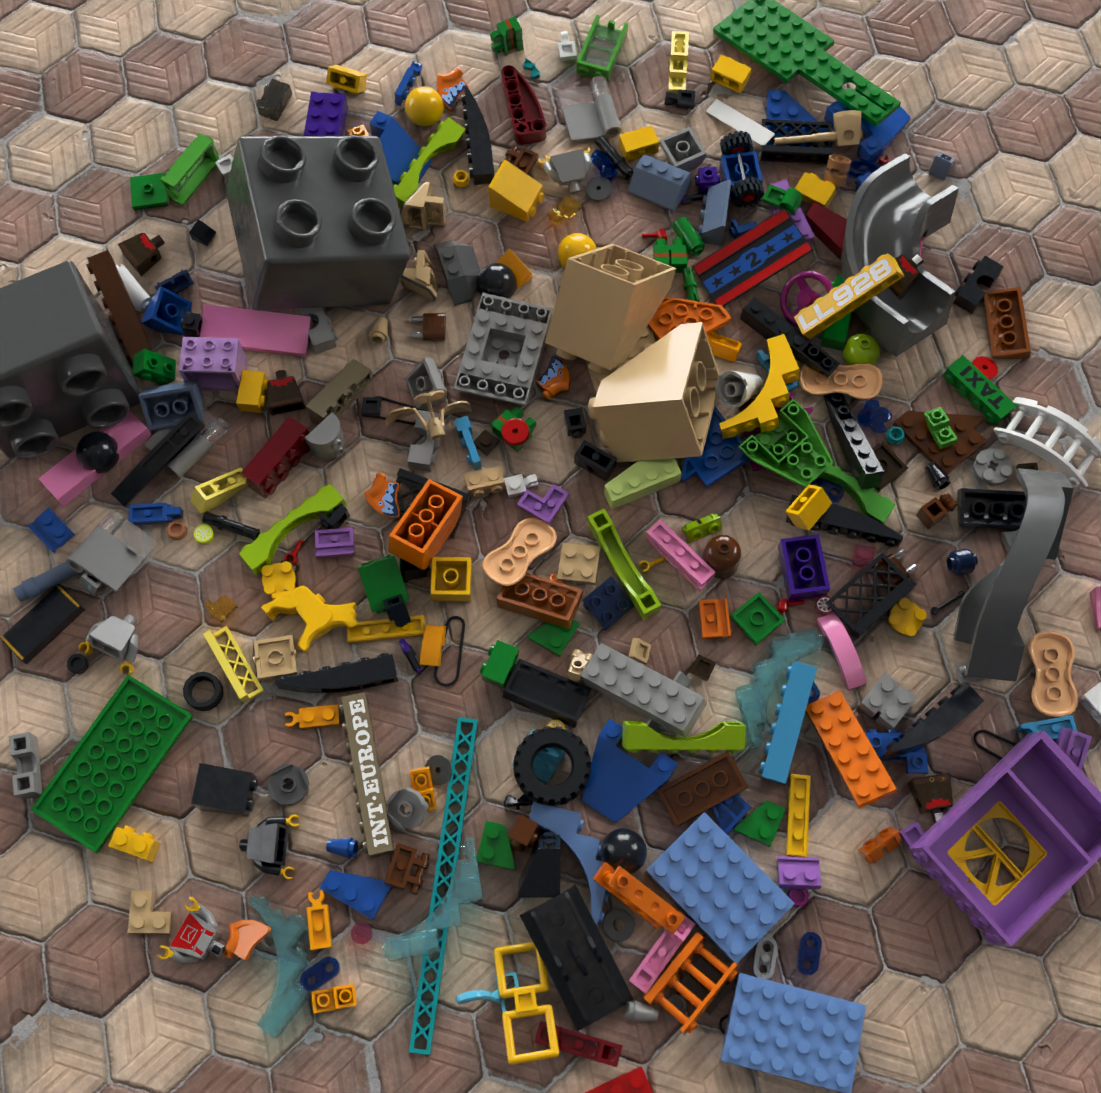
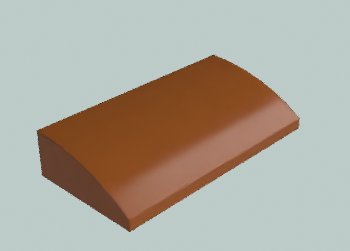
M1021 286L986 291L984 304L992 358H1030L1031 349Z
M526 573L518 583L511 586H502L496 600L499 608L570 629L577 613L583 590Z

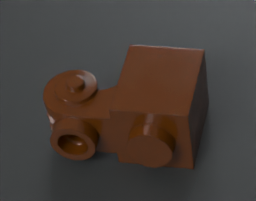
M949 493L939 497V500L935 497L922 506L916 516L929 530L943 520L948 512H953L958 503L951 498Z

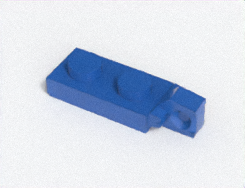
M413 61L410 68H407L395 91L396 105L401 106L403 101H406L410 87L413 88L415 85L416 76L421 74L422 64Z
M172 504L129 505L128 523L130 525L172 522L173 519L183 518L181 507H173Z

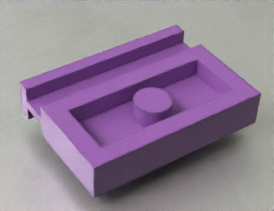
M353 527L315 530L317 559L355 556Z
M1061 726L1056 744L1082 770L1092 736Z
M778 856V887L820 889L819 858Z

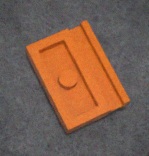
M727 598L721 600H699L702 640L719 639L722 637L731 638Z

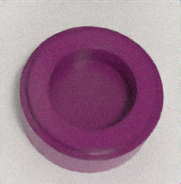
M790 888L787 896L795 903L794 907H802L808 902L809 894L806 889Z

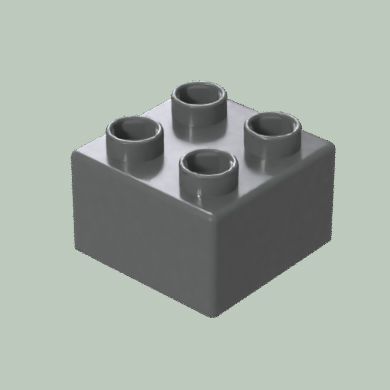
M355 135L240 137L237 140L226 195L252 309L261 311L389 304L409 262L411 253L380 138L377 136Z
M73 261L63 262L0 288V450L7 457L13 458L18 456L30 459L43 456L57 446L60 437L88 425L93 428H107L116 425L128 416L131 407L140 404L138 395L142 391L136 377L133 376V370L116 331Z

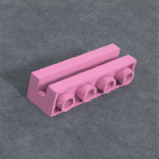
M661 519L646 532L645 540L699 592L714 579L715 571Z

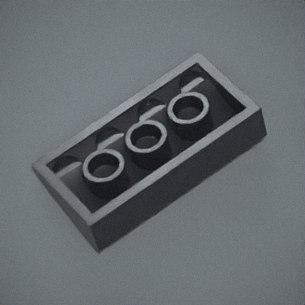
M960 488L957 490L959 526L1019 530L1026 507L1025 493L1022 491Z

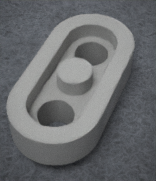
M762 937L757 942L752 966L754 976L766 980L774 974L778 952L777 942L771 937ZM764 944L769 945V952L763 950ZM761 965L766 967L765 973L759 971Z

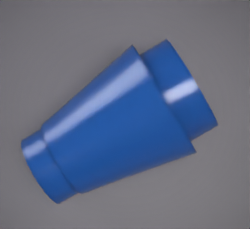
M353 838L329 839L326 844V851L350 859L357 855L358 841Z

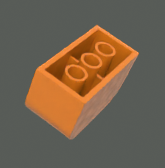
M428 479L389 535L388 551L425 570L431 564L432 557L437 555L453 531L461 513L463 496Z

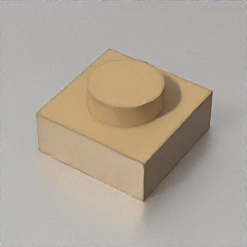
M633 638L628 657L639 663H647L651 644L640 638Z

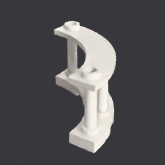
M1015 397L1013 403L1017 405L1015 407L1017 409L1016 415L1006 429L994 428L998 440L1005 444L1008 443L1021 447L1038 455L1054 466L1059 472L1065 473L1072 486L1087 488L1088 483L1084 479L1083 474L1093 459H1101V442L1098 438H1092L1086 433L1088 429L1056 408L1049 405L1045 408L1037 405L1038 401ZM1023 416L1036 418L1025 435L1014 431ZM1043 421L1056 427L1045 445L1032 438ZM1062 432L1074 440L1063 457L1052 450ZM1079 446H1081L1087 456L1079 468L1076 469L1069 462Z

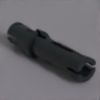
M603 135L599 136L595 144L611 160L613 167L618 169L625 179L632 177L634 171L626 163V159L617 153Z
M206 511L202 518L203 523L213 525L218 530H227L256 540L260 534V529L227 519V516L224 515L218 516Z

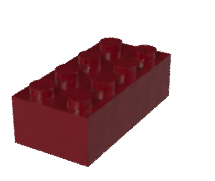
M290 416L241 472L249 488L265 499L276 491L277 485L287 478L289 471L299 464L301 457L305 453L310 451L305 440L309 431L305 426Z

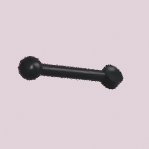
M959 591L958 595L940 606L932 607L930 610L931 614L937 615L942 608L959 598H963L965 592Z

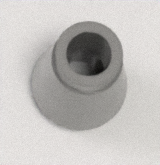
M633 1000V1002L628 1001L625 1011L626 1019H630V1022H656L658 1017L657 1008Z

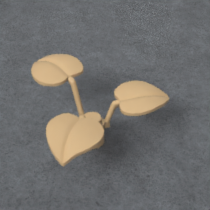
M437 390L417 395L413 399L417 405L427 402L431 415L428 424H426L416 408L410 407L390 411L387 414L385 423L387 426L399 418L415 413L424 425L425 430L429 431L431 440H436L445 436L443 429L445 426L444 415L458 412L472 413L469 402L457 401L446 405L445 408L439 411L441 415L439 420L438 417L434 416L431 401L443 398L445 392Z

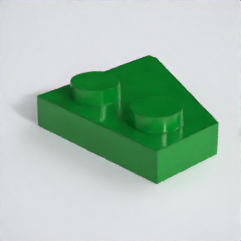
M573 620L570 629L547 623L530 633L528 639L560 657L580 623Z
M767 800L740 822L733 831L771 847L786 808Z

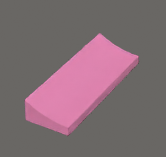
M203 305L200 337L239 338L244 350L307 357L310 344L308 330L313 329L311 316Z
M131 411L123 421L107 428H101L98 431L107 433L116 440L118 444L116 453L119 454L118 462L152 436L149 429ZM75 449L42 475L39 480L64 507L105 473L99 474L96 470L84 469L77 460Z

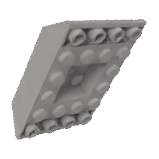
M482 293L453 389L526 406L531 398L546 345L545 341L553 308ZM502 353L509 355L507 359H501L499 356Z

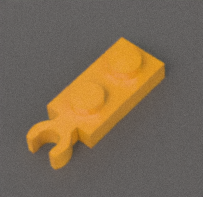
M338 704L299 708V714L293 712L285 713L286 717H293L291 723H285L287 728H294L297 724H299L300 729L340 725V708Z
M320 890V897L318 899L313 898V892L308 893V899L312 903V907H306L311 951L332 948L328 904L322 905L325 899L323 890Z

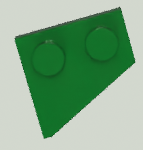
M485 821L476 862L515 871V863L506 825Z

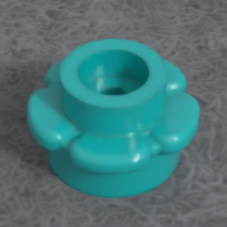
M892 427L886 432L889 443L900 444L903 442L905 435L900 427Z

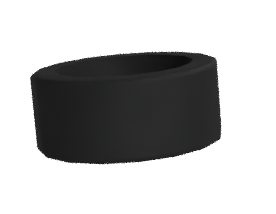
M204 671L197 672L186 680L183 687V696L186 702L195 710L208 711L217 707L221 702L223 686L213 674ZM207 680L215 687L214 695L207 702H197L192 696V689L198 682Z

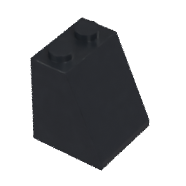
M199 763L191 804L201 811L249 817V811L252 812L254 807L252 796L253 791L257 790L258 779L250 772Z
M546 832L543 835H539L519 878L518 898H552L560 894V835H556L554 832Z

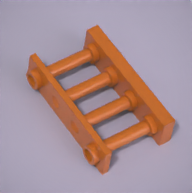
M603 862L592 880L656 929L662 926L674 935L685 918L683 914L621 866H618L615 870L607 862Z
M698 931L643 998L651 1007L654 1004L661 1005L683 1024L680 1031L684 1036L687 1032L691 1034L698 1025L696 1022L725 984L728 981L730 983L733 982L738 975V965L733 962L729 968L705 948V944H703L705 942L704 936ZM694 954H700L724 974L717 984L713 983L691 964L692 961L690 959ZM681 970L687 971L710 991L703 1001L678 981L677 975ZM668 987H673L697 1008L690 1018L685 1016L664 997L663 993Z

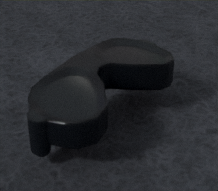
M525 794L519 799L512 795H507L503 804L504 807L516 806V809L519 810L520 806L532 805V800Z

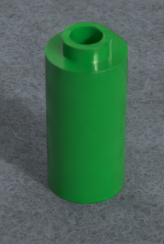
M687 217L677 219L672 224V229L678 238H682L683 244L686 245V250L691 256L700 255L704 251L705 244Z

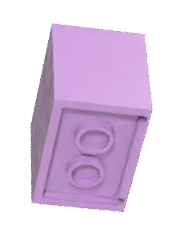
M183 337L179 372L184 381L198 379L200 389L203 391L238 392L242 370H247L248 358L239 338Z

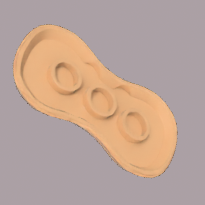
M868 363L839 365L829 377L803 365L799 381L801 388L812 395L842 393L856 399L865 400L878 395L882 387L883 378L881 371L876 366Z
M527 518L520 521L514 528L510 539L503 546L491 551L485 557L482 564L484 573L492 581L503 586H511L518 583L525 576L529 564L536 557L549 551L554 546L557 539L555 530L538 518Z
M1047 631L1037 633L1031 638L1028 647L1036 672L1031 693L1032 702L1036 709L1044 715L1052 717L1068 716L1078 706V694L1071 678V667L1075 658L1073 643L1066 635L1058 632Z

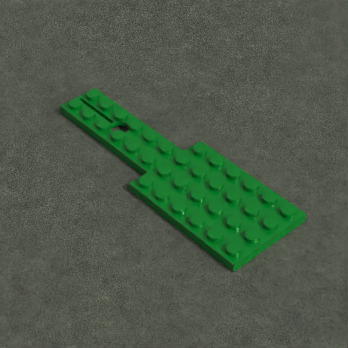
M748 0L713 28L714 34L786 84L799 74L850 110L861 111V117L875 127L900 108L901 102L826 52L834 45V39L775 0ZM845 83H853L856 88L845 90L842 86Z

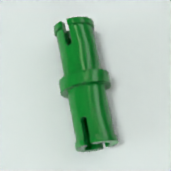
M688 267L682 269L683 288L687 293L688 300L700 302L697 292L698 284L695 282L693 269L689 267V271Z

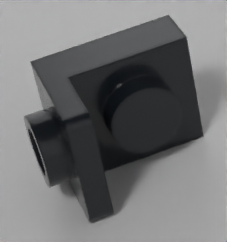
M341 504L339 508H335L332 511L330 518L322 513L318 516L321 521L320 524L325 529H337L348 519L350 514L347 508Z

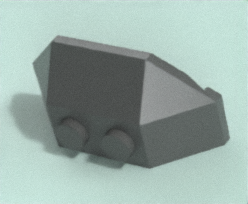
M453 240L435 244L434 248L454 306L472 301L477 290V278L481 271L473 246Z

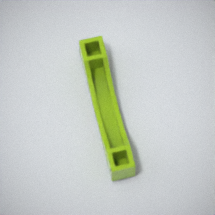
M448 117L445 122L441 121L437 127L438 132L432 134L427 142L429 144L427 147L423 146L418 153V159H413L410 163V170L401 175L399 185L395 184L393 186L399 208H402V205L419 188V174L426 163L440 153L454 150L462 139L466 129Z
M331 483L327 486H322L314 496L306 498L301 506L297 509H292L284 519L275 522L271 529L258 535L253 543L245 545L239 555L257 576L261 573L263 566L272 564L274 554L285 536L299 525L318 519L320 513L330 517L332 511L335 508H339L341 504L346 507L344 498Z
M605 508L588 516L587 525L642 620L644 621L659 613L661 603L630 559Z
M623 721L622 746L628 749V752L633 753L640 752V749H647L648 752L653 753L660 752V750H667L672 753H678L679 750H687V752L698 753L699 750H706L710 753L726 750V752L737 753L738 750H745L746 725L741 722H720L704 733L684 738L659 733L643 721Z

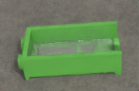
M596 15L577 59L576 73L608 82L625 38L628 35V23L624 24L621 31L615 29V22L613 20H609L608 27L600 25L599 15Z
M200 133L197 134L198 138L196 137L172 165L169 172L167 171L166 176L160 178L168 198L181 206L185 205L217 166L215 162L220 160L214 146V141L209 136H203Z

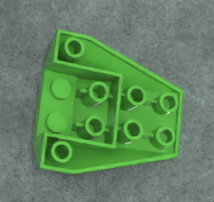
M793 398L779 411V427L773 431L760 432L755 437L751 435L738 448L752 462L806 488L808 484L816 480L834 462L807 411Z

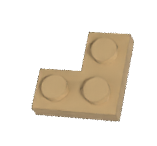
M153 890L131 891L128 922L129 934H171L173 912H153Z

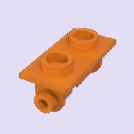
M892 827L885 828L879 832L877 837L866 841L858 851L867 855L865 859L869 864L872 862L875 864L885 856L882 848L885 847L889 853L901 845L900 831Z

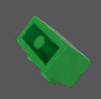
M146 349L133 355V376L145 381L154 382L159 386L168 385L175 380V359Z
M499 640L496 641L495 645L492 644L488 652V656H490L488 662H484L480 670L482 680L504 689L520 654L519 648Z

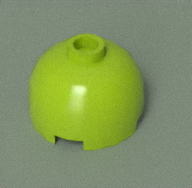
M855 334L844 345L842 352L843 360L847 365L868 363L875 366L879 359L880 346L876 339L869 334Z

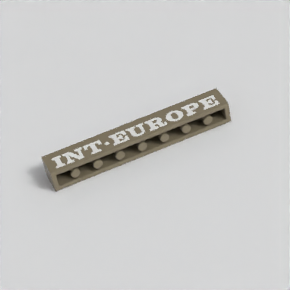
M365 692L341 697L342 703L339 704L341 716L344 715L346 721L342 725L344 734H348L349 742H346L347 753L352 756L349 767L351 774H355L356 781H352L354 793H358L359 801H356L357 812L362 815V821H359L361 833H365L366 841H363L365 854L368 853L370 858L393 854L395 849L368 697Z

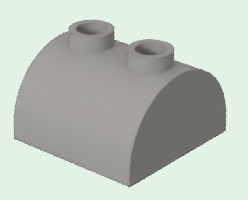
M691 127L659 140V145L671 165L687 172L696 169L706 158L707 153Z
M423 358L405 377L413 399L420 394L443 390L445 396L439 400L431 401L433 407L441 403L447 396V388L443 384L441 373L438 371L435 361L431 358ZM427 402L420 405L415 404L417 409L429 408Z
M333 412L305 437L310 452L317 458L332 459L336 456H341L345 451V437L340 422Z

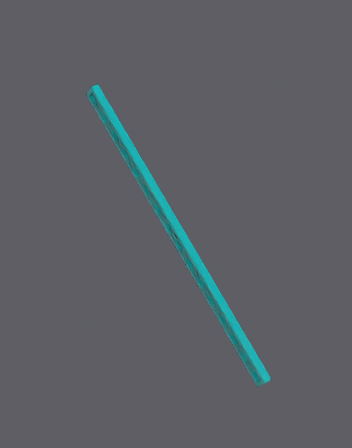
M458 717L451 761L452 775L447 788L409 1046L410 1053L431 1055L478 720ZM462 723L473 725L472 731L466 736L461 731ZM466 742L470 749L462 756L458 751V747ZM463 761L467 770L459 776L455 767ZM460 781L464 786V790L456 795L452 788ZM457 801L461 806V811L453 816L449 808ZM454 821L458 826V831L450 836L446 828ZM451 842L455 847V852L447 857L443 849L444 846ZM448 862L452 867V872L444 877L440 869ZM445 883L449 888V893L441 898L437 890ZM442 904L446 909V914L438 920L434 910ZM439 925L443 930V936L435 941L431 936V931ZM436 946L440 952V957L432 963L428 957V952ZM433 968L437 978L429 984L425 979V973ZM430 990L434 999L433 1002L426 1006L421 999L422 995ZM426 1012L431 1020L430 1024L422 1028L418 1020ZM423 1034L427 1040L426 1050L415 1049V1040Z

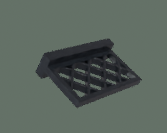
M762 119L763 127L766 128V125H772L776 128L773 133L780 132L784 137H791L794 133H798L800 136L805 135L800 130L802 127H807L811 130L806 135L820 133L817 131L819 128H827V132H832V122ZM790 126L793 130L787 133L782 128ZM832 141L824 142L827 148H820L817 145L820 142H808L810 144L809 147H802L800 143H795L792 146L761 145L760 161L827 164L829 156L833 155Z
M399 468L396 482L407 484L410 489L409 492L400 495L399 491L397 493V500H400L403 507L400 509L399 517L402 518L404 514L401 513L406 512L409 506L405 507L402 498L412 494L415 499L414 493L424 487L428 478ZM436 482L463 496L459 519L449 537L454 538L466 507L471 501V496L466 492Z
M882 552L825 604L852 631V634L858 639L917 584L912 579L909 580ZM882 559L887 564V571H876V563ZM864 574H873V584L862 583V576ZM876 574L887 575V585L876 584ZM890 575H898L903 582L899 585H890ZM850 586H859V596H848V588ZM862 587H873V597H862ZM876 587L887 588V596L885 598L876 597ZM836 599H845V609H838L833 602ZM848 599L859 600V610L848 609ZM862 600L873 601V609L862 610ZM848 613H859V621L855 625L848 620Z

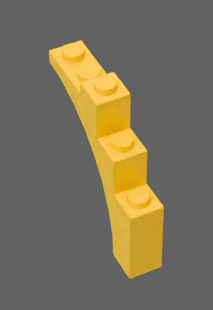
M785 334L767 339L770 369L765 385L757 398L745 410L733 418L719 423L723 439L732 438L745 431H752L757 427L760 428L761 433L773 431L779 427V419L775 407H782L790 402L789 392L785 384L793 383L800 379L799 367Z

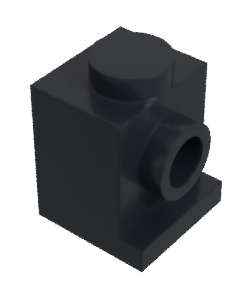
M186 312L181 320V329L184 331L183 337H200L203 320L201 314Z
M582 407L564 410L567 435L572 436L574 439L581 438L583 434H586Z
M400 558V572L404 583H408V580L427 577L430 565L425 570H422Z
M402 594L383 600L390 622L394 620L396 627H403L411 622Z

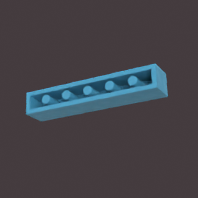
M793 661L792 666L788 665L785 676L789 678L787 685L783 684L780 694L783 697L782 704H777L775 715L778 716L777 723H772L769 733L773 735L771 743L767 742L764 751L765 754H768L766 762H761L759 773L762 774L761 779L784 786L786 784L817 667Z

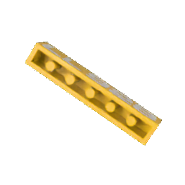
M888 253L881 255L874 263L863 267L858 274L847 278L840 286L832 288L827 295L816 299L809 307L801 309L794 318L802 334L811 339L903 278L904 274L894 257Z

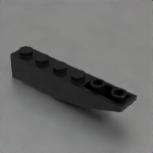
M465 87V95H462L463 106L466 105V109H463L464 120H468V124H465V133L469 134V138H466L467 149H471V153H468L469 164L472 163V168H469L470 178H474V185L490 184L495 175L488 128L475 98L468 87Z
M756 297L743 308L740 319L766 340L785 334L795 360L826 377H829L840 365L837 360Z
M842 393L824 395L827 410L840 447L861 490L879 487L884 470Z
M189 412L111 492V495L125 507L205 428V425Z
M792 495L789 506L798 497L797 495ZM833 503L811 528L814 531H828V533L833 535H847V537L852 539H866L870 543H885L889 547L899 546L903 540L902 535L864 514ZM787 515L786 522L790 523L792 526H795L789 518V516Z
M382 653L372 659L364 657L358 659V662H342L332 668L324 666L319 668V671H303L297 676L285 675L280 677L279 680H275V684L279 689L296 692L341 693L363 690L398 682L399 680L393 655Z
M968 683L962 688L958 685L950 692L952 695L950 698L945 696L937 703L940 706L939 708L935 709L933 706L924 714L927 717L926 719L919 718L912 724L914 728L912 731L906 729L899 736L901 740L898 743L895 740L886 747L888 751L882 757L888 759L903 755L937 740L952 730L983 703L984 700Z

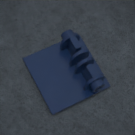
M612 576L582 600L585 609L591 611L604 630H607L634 607Z

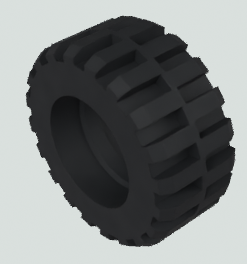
M546 726L543 729L532 731L533 733L529 736L527 735L523 742L519 744L514 755L513 770L519 788L530 800L542 805L555 807L556 805H565L573 801L584 791L590 778L591 756L587 746L571 730H565L559 726ZM549 747H556L565 751L572 763V770L567 780L555 786L540 782L533 771L535 757L540 751Z

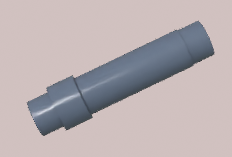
M65 562L36 577H31L21 582L22 584L13 588L19 601L22 602L28 598L32 599L42 594L43 591L80 573L71 569Z

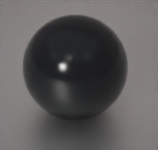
M489 264L478 275L477 289L480 295L486 293L510 299L516 291V276L504 264Z
M88 433L77 444V460L86 470H96L99 474L108 472L118 463L119 454L116 453L118 444L107 433Z
M619 828L613 830L604 838L601 844L600 855L602 862H607L615 870L618 866H621L628 873L634 874L642 868L646 861L647 847L643 838L637 832L627 828Z

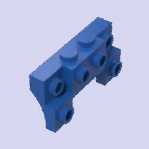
M895 729L887 730L886 733H878V730L866 731L865 734L880 761H902L905 759L906 774L929 773L927 752H925L924 746L903 755L884 759L882 756L888 751L886 747L894 740L898 743L901 740L899 736L902 733H898V730Z

